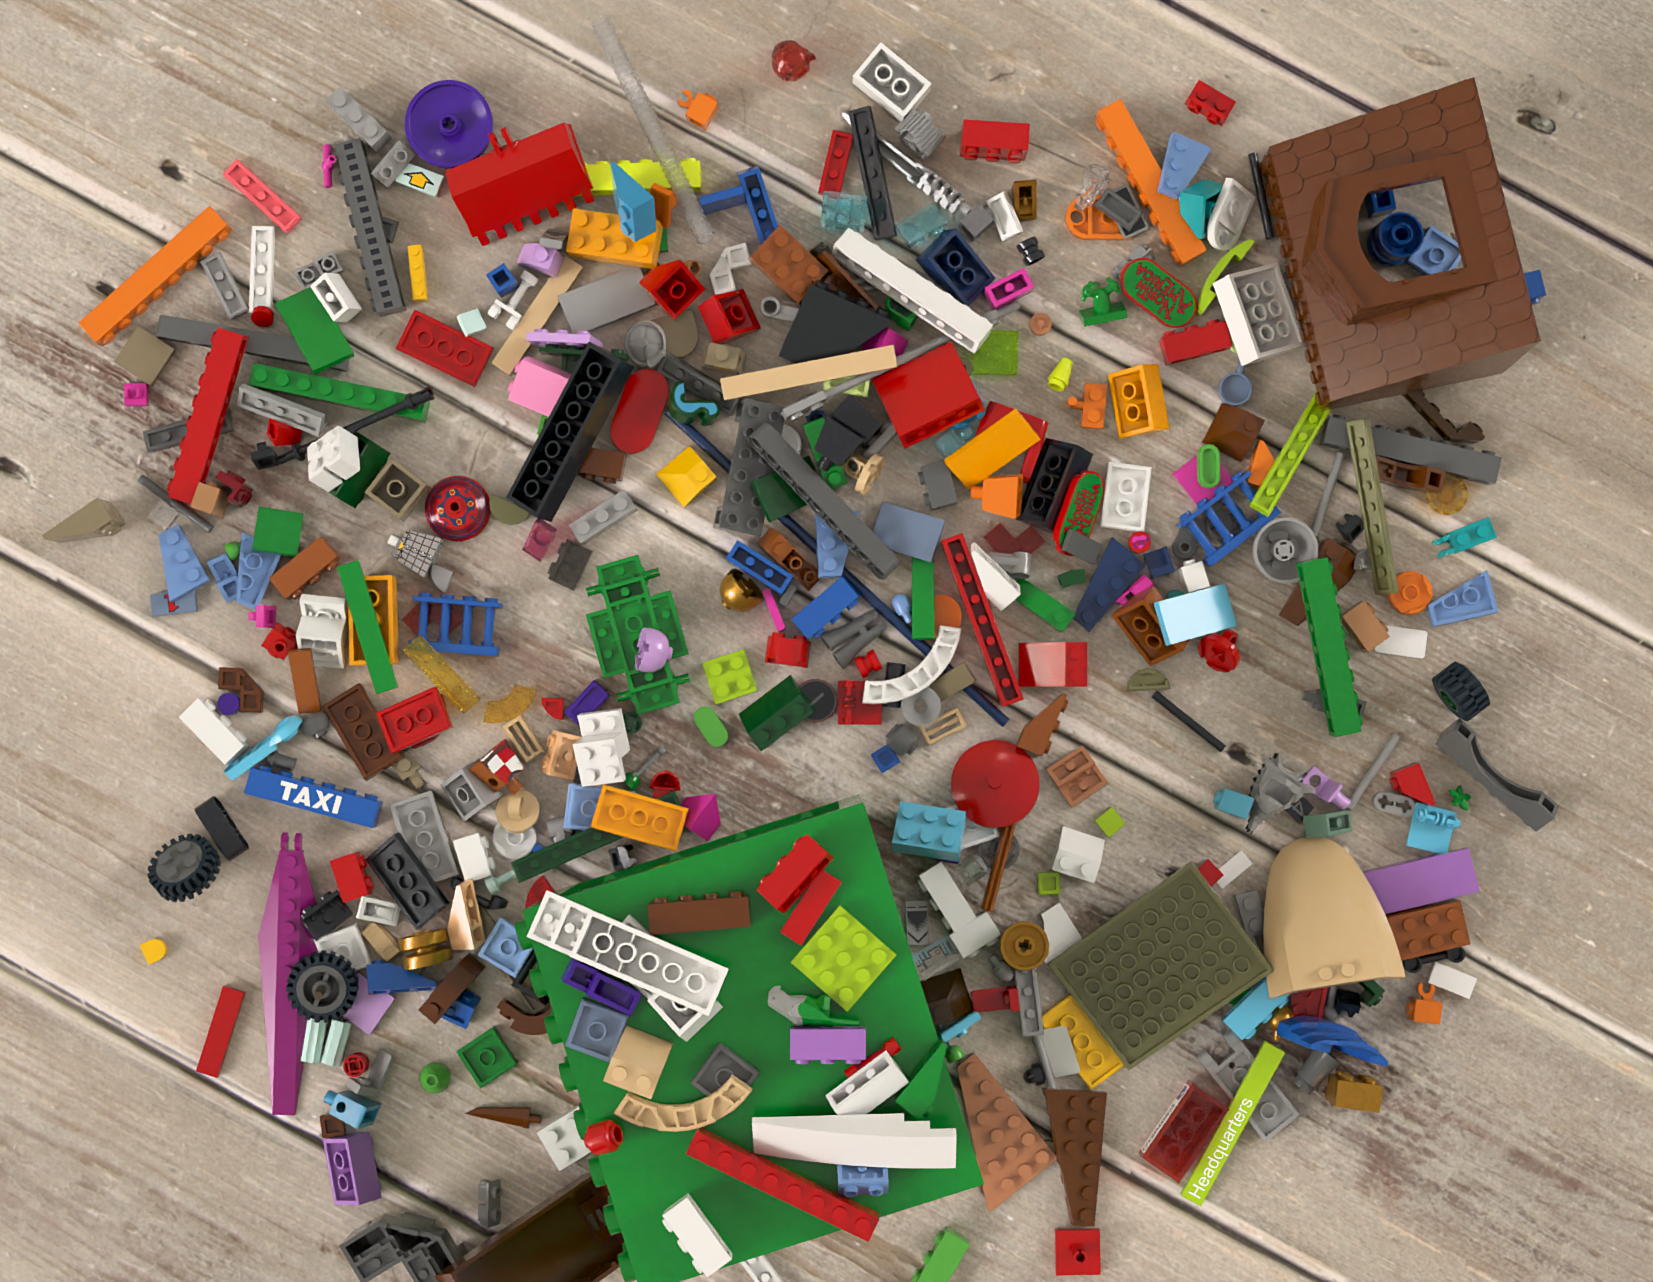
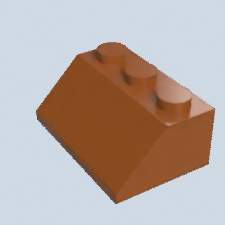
M1154 586L1137 593L1111 615L1149 666L1182 652L1190 641L1189 639L1168 646L1165 645L1154 607L1155 602L1164 599Z

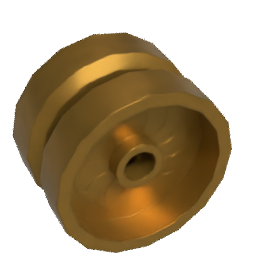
M1021 921L1005 929L1000 938L999 948L1003 959L1008 965L1017 970L1028 971L1037 968L1045 961L1049 953V941L1047 934L1040 926L1032 922ZM1025 941L1028 943L1026 950L1020 948L1021 942Z
M447 928L413 933L411 936L398 939L401 951L415 950V953L406 955L402 959L404 970L417 969L452 960L453 956L450 947L436 948V945L449 940Z

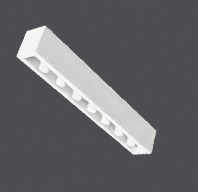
M848 228L834 244L831 254L836 258L837 262L975 354L988 338L993 324L986 318L979 316L967 305L960 303L949 293L942 291L931 281L918 275L915 270L908 268L899 262L897 258L881 250L878 245L872 244L863 238L860 233Z

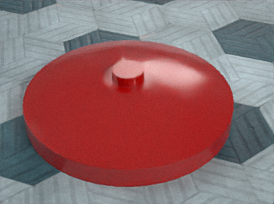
M989 740L972 746L962 754L953 769L951 790L956 806L960 811H966V818L985 828L1001 829L1022 821L1034 808L1039 795L1040 780L1035 763L1023 749L1007 741Z

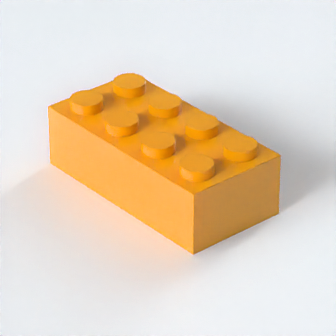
M573 208L566 252L572 258L653 269L657 266L663 226L659 220H656V231L634 242L629 236H625L622 233L617 214Z
M393 575L364 576L391 664L399 665L397 577ZM348 605L349 664L352 666H367Z

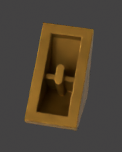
M1036 179L1014 181L1012 186L1013 207L1019 221L1037 219Z

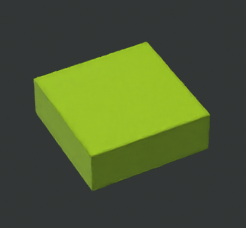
M1109 807L1094 820L1108 838L1126 824L1112 807Z
M1059 872L1037 873L1038 895L1061 894Z

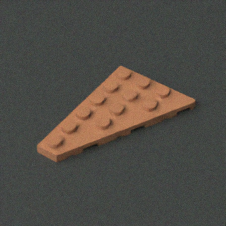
M973 1052L957 1065L977 1163L984 1181L982 1186L986 1205L989 1212H991L1053 1163L1057 1157Z

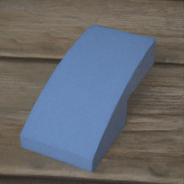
M224 552L207 560L206 563L217 581L216 585L228 603L236 599L238 571L227 552Z

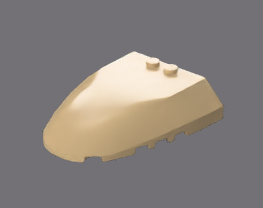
M1322 837L1300 838L1282 848L1270 869L1264 908V957L1274 970L1266 976L1269 1000L1298 991L1376 979H1405L1406 976L1399 950L1384 910L1365 875L1346 849L1336 842Z

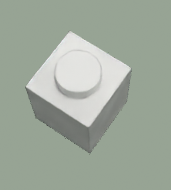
M1195 559L1182 563L1183 567L1179 568L1178 572L1185 594L1210 586L1202 561L1196 563Z

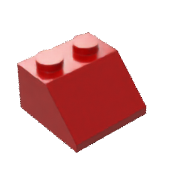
M681 260L654 267L639 282L658 306L674 320L705 290Z
M744 289L713 295L698 306L711 338L716 344L731 343L761 329Z

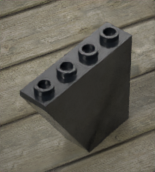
M811 280L779 352V357L797 364L848 354L889 326L892 316L889 315V311L878 307L874 309L870 307V303L861 298H857V300L850 298L849 293L841 289L835 291L828 288L829 284L821 280L816 282Z

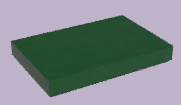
M810 456L804 457L805 462L816 472ZM776 471L751 482L768 522H772L807 505Z

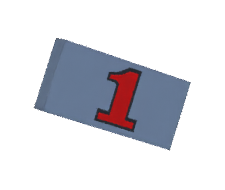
M196 590L173 603L169 601L168 592L150 595L153 617L198 612Z

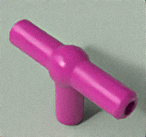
M330 144L323 145L322 169L325 188L333 186L332 170L336 162V157L332 155V146Z

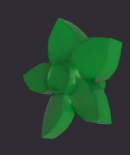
M1459 785L1456 791L1454 789L1448 790L1454 797L1452 800L1453 806L1459 805L1461 809L1467 811L1469 809L1467 801L1471 799V796L1467 793L1463 794L1462 786Z

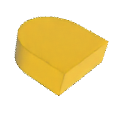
M151 939L140 945L148 965L163 959L167 954V945L161 939Z

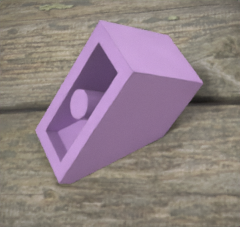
M527 243L523 245L516 264L556 278L564 257L557 249L543 247L539 243Z

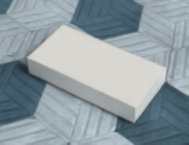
M1003 191L986 201L988 208L994 215L993 219L1002 241H1006L1023 232L1007 191Z
M1434 962L1426 982L1470 999L1477 978Z

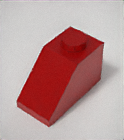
M1411 763L1390 772L1391 778H1389L1393 790H1397L1398 793L1425 805L1433 806L1436 804L1420 763Z

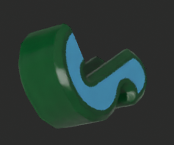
M683 380L674 384L667 398L670 416L676 422L682 424H690L700 418L702 426H710L715 423L720 413V406L714 400L685 401Z

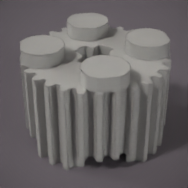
M915 109L895 129L897 132H900L898 139L901 140L903 145L919 152L916 156L921 160H925L944 142L946 134L943 130L936 128L932 124L934 119L928 112L925 111L922 114L921 111Z

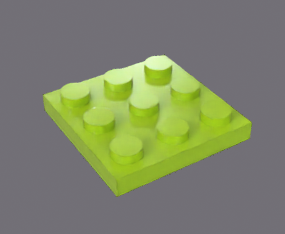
M839 905L793 958L791 963L848 1012L893 960L896 953Z

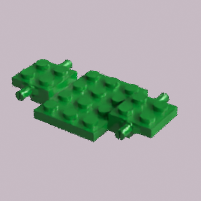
M639 555L596 566L599 577L598 585L586 588L587 595L590 597L601 593L607 609L586 614L603 678L622 673L626 675L628 690L616 693V697L625 695L624 697L617 698V701L621 702L631 699L635 704L637 715L680 703L677 692L678 685L690 682V678H687L689 677L688 673L675 677L668 660L665 666L656 672L637 671L635 667L636 654H639L637 643L643 628H653L666 635L669 647L673 648L671 659L689 655L671 590L650 596L648 579L660 577L658 567L645 571L641 565Z

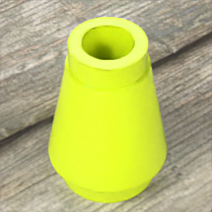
M1064 357L1060 359L1047 378V385L1051 389L1063 392L1068 387L1073 362Z

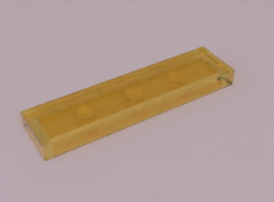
M421 635L403 649V652L463 714L480 701L481 698Z

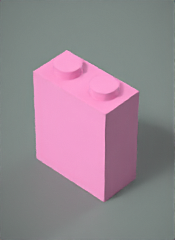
M527 356L519 360L515 367L517 375L515 381L512 380L509 385L508 392L510 395L508 400L549 417L571 373Z

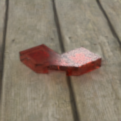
M999 523L983 537L996 553L1006 554L1014 552L1032 554L1045 543V540L1032 525L1014 539L1005 527Z
M417 604L402 619L416 635L418 633L420 604ZM429 604L427 626L433 620L440 626L442 604ZM452 606L449 635L463 622V617Z

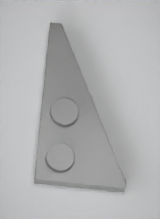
M891 420L882 428L885 432L880 437L876 435L868 443L870 447L861 457L869 460L897 435ZM855 462L851 469L857 470L858 464ZM845 473V476H846L849 480H852V479H853L851 476H849V475H847V474Z

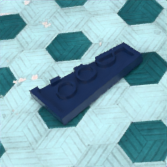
M1111 537L1095 573L1075 611L1076 615L1073 617V620L1087 632L1092 630L1146 566L1113 537Z

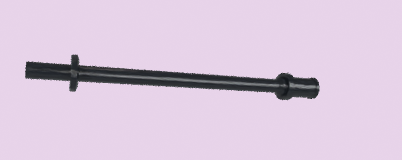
M429 386L414 394L408 393L403 401L343 428L353 433L407 408L414 411L418 409L419 405L434 400V393ZM318 439L302 446L298 442L292 445L293 450L277 457L279 464H284L295 458L299 461H304L306 459L307 447Z

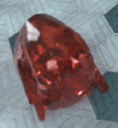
M784 40L773 48L771 54L772 68L781 80L794 82L800 80L809 72L810 61L815 60L816 57L796 41Z

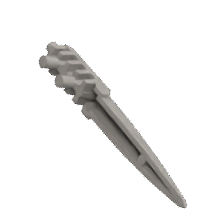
M842 113L843 117L851 125L849 114ZM877 133L881 155L904 173L909 182L917 185L919 189L923 188V191L928 196L933 195L935 197L933 200L940 202L944 209L949 208L952 214L959 210L966 216L972 210L964 203L967 198L931 168L922 162H916Z

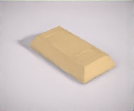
M371 921L360 931L362 937L382 960H385V963H391L404 952L400 950L399 943L381 923Z

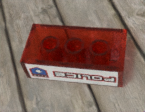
M1188 1080L1138 1153L1147 1162L1180 1183L1229 1111V1108Z

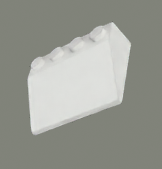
M1278 262L1229 274L1213 283L1242 366L1306 345L1301 340V327L1296 319L1295 310Z

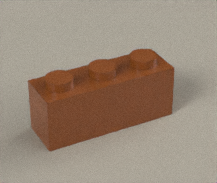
M320 536L269 579L285 599L291 600L293 598L296 600L301 594H304L303 589L308 585L313 586L322 579L321 575L326 571L330 572L339 565L338 561L342 558L329 542Z

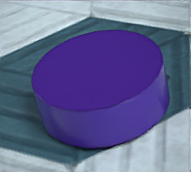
M234 693L221 695L217 702L219 711L225 715L236 714L239 711L240 698Z

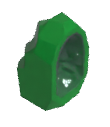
M887 297L885 300V310L890 312L889 315L892 316V320L896 322L897 326L909 331L918 316L891 297Z

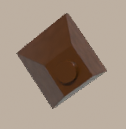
M1221 404L1202 443L1216 446L1219 452L1241 463L1258 436L1265 420L1246 410Z

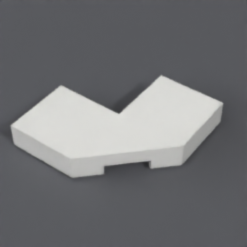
M746 243L727 247L723 250L717 264L710 273L715 295L736 291L731 271L752 265L748 260L750 256Z

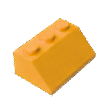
M1142 364L1108 374L1119 439L1170 429L1158 364Z

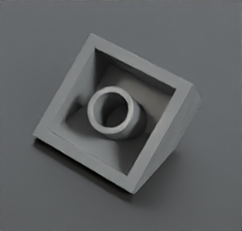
M480 758L461 768L440 785L464 822L504 795L501 790L493 792L469 770Z

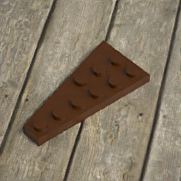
M1042 1088L1047 1104V1115L1051 1122V1134L1057 1162L1060 1165L1062 1174L1060 1175L1061 1181L1064 1184L1066 1193L1065 1200L1070 1223L1074 1226H1095L1107 1093L1104 1091Z

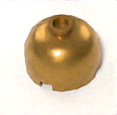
M736 568L731 569L721 581L719 589L723 599L722 604L728 610L733 609L737 612L751 611L762 602L763 599L760 598L763 594L751 578L747 581L742 577L744 573Z

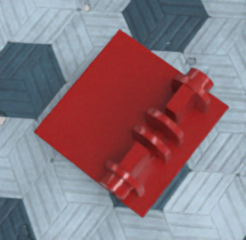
M838 681V725H882V704L862 703L865 681Z

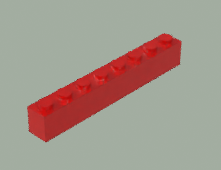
M217 328V331H214L212 334L211 344L213 345L211 351L205 357V372L200 375L198 381L200 389L198 395L196 394L192 401L193 413L186 422V428H188L186 437H183L180 442L181 454L175 460L173 467L175 474L168 483L167 491H169L168 497L191 504L198 483L206 484L249 336L224 328Z
M963 533L942 540L941 546L1001 707L1024 700Z
M702 1127L697 1128L687 1149L686 1155L869 1242L879 1221L878 1212L843 1195H838L837 1192Z

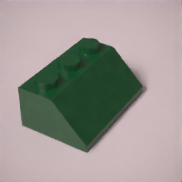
M357 431L351 434L358 437L360 471L347 480L343 479V483L329 492L353 508H356L363 500L366 489L374 481L380 469L387 463L388 457L391 454Z
M789 675L740 712L739 716L747 734L759 750L763 751L817 709L792 675Z

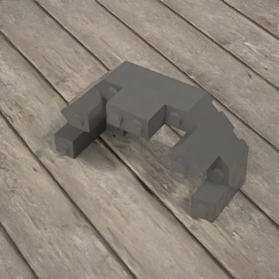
M407 1212L401 1218L384 1214L373 1222L369 1221L354 1230L339 1245L360 1282L370 1281L401 1261L414 1282H437L436 1274L468 1253L463 1242L459 1245L455 1244L447 1229L434 1226L436 1219Z

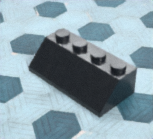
M1046 438L1022 497L1021 515L1015 520L1053 533L1071 480L1075 475L1082 473L1081 471L1088 469L1093 454L1079 445Z

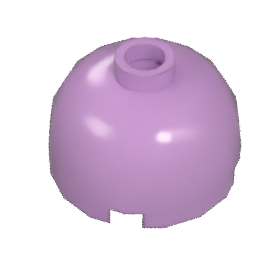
M643 628L641 630L637 643L639 654H636L635 657L636 670L642 672L659 671L665 666L667 660H671L673 648L669 647L668 638L659 630L653 628Z

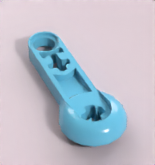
M293 715L283 719L278 723L273 733L225 768L224 773L230 780L238 778L275 751L279 742H286L294 737L299 731L298 727L302 723V718Z

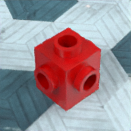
M277 622L261 646L267 649L271 656L284 661L289 650L298 648L296 632L292 628L284 627Z

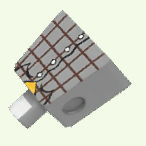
M407 530L403 538L392 534L387 545L397 549L396 560L419 575L428 578L432 565L435 564L445 540Z

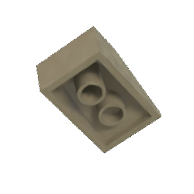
M96 498L44 533L42 537L45 540L61 543L108 535L113 536L121 531L120 527L125 525V522L111 502Z

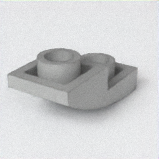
M334 251L313 259V263L294 270L293 274L303 291L310 288L324 273L340 274L343 272V269Z

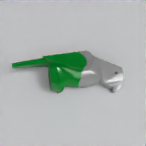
M774 986L769 991L768 1006L788 1018L796 1026L831 1028L833 1026H859V1021L830 1018L831 997H827L826 994L821 995L817 999L807 995H787L784 991L780 990L781 986Z

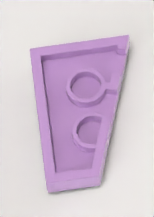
M535 329L534 332H527L526 341L534 345L545 346V344H555L558 347H563V343H566V346H578L580 349H583L584 345L591 342L603 347V342L590 335L588 331H577V334H569L567 330H556L555 333H548L546 329Z

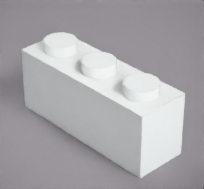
M198 698L179 718L224 764H231L249 747L245 742L247 738L239 730L235 731L230 726L232 723L223 714L220 716L215 711L217 707L209 699Z
M941 861L918 874L920 880L917 881L923 892L929 891L932 896L929 901L935 911L940 909L944 917L941 920L947 930L952 928L956 932L977 918Z
M884 1051L825 1096L837 1115L867 1114L908 1084L909 1081L889 1053Z
M689 1193L664 1210L662 1215L664 1217L662 1220L664 1226L670 1233L674 1231L679 1238L677 1240L678 1245L684 1253H690L694 1259L692 1264L700 1274L703 1272L706 1277H709L732 1260L733 1253Z

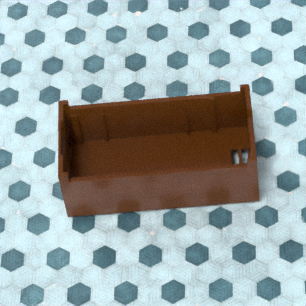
M591 1173L583 1174L436 1274L437 1282H600L620 1267L618 1254L623 1252L622 1243L624 1242L622 1232L611 1235L607 1225L604 1226L595 1212L597 1209H600L604 1215L603 1206L609 1205L608 1196H610L607 1185L597 1188ZM593 1215L600 1230L595 1231L587 1216Z

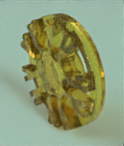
M1446 474L1442 493H1437V497H1430V492H1425L1427 504L1432 511L1441 515H1452L1459 512L1465 506L1468 491L1465 483L1459 477ZM1447 478L1454 479L1451 486L1447 485ZM1459 483L1460 487L1455 490L1453 487ZM1463 491V498H1458L1456 492ZM1435 499L1439 501V504L1436 507L1432 503V501ZM1457 500L1458 502H1460V506L1453 501ZM1442 503L1445 504V505H1444V508H1443V511L1440 510V508H1441V506H1442ZM1448 504H1452L1455 510L1448 511Z

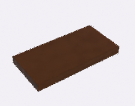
M361 683L356 684L322 706L366 781L404 758L401 751L391 754L376 715L378 711Z

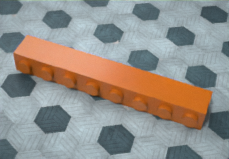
M1121 98L1097 111L1095 116L1097 128L1099 131L1103 130L1107 137L1105 141L1109 149H1114L1118 156L1116 157L1118 165L1121 169L1124 168L1126 170L1130 186L1132 188L1135 187L1139 193L1138 200L1143 207H1147L1150 213L1148 217L1154 226L1157 225L1160 230L1159 236L1161 241L1165 245L1168 244L1171 250L1170 256L1174 263H1178L1182 267L1204 255L1207 249L1180 214L1179 200L1157 192L1162 170Z
M208 206L78 324L97 344L103 346L104 344L111 343L115 339V334L120 330L128 328L134 317L143 314L153 300L160 299L169 286L177 284L181 279V275L186 271L194 269L197 261L202 257L208 256L218 242L225 241L230 235L229 232L232 231L231 227L212 207Z

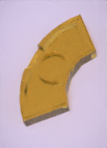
M515 685L512 692L506 698L499 701H488L483 722L503 723L516 718L528 709L536 696L537 690Z

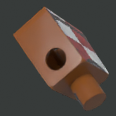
M506 739L493 747L469 769L493 792H497L506 786L515 795L524 787L516 778L524 769V766Z

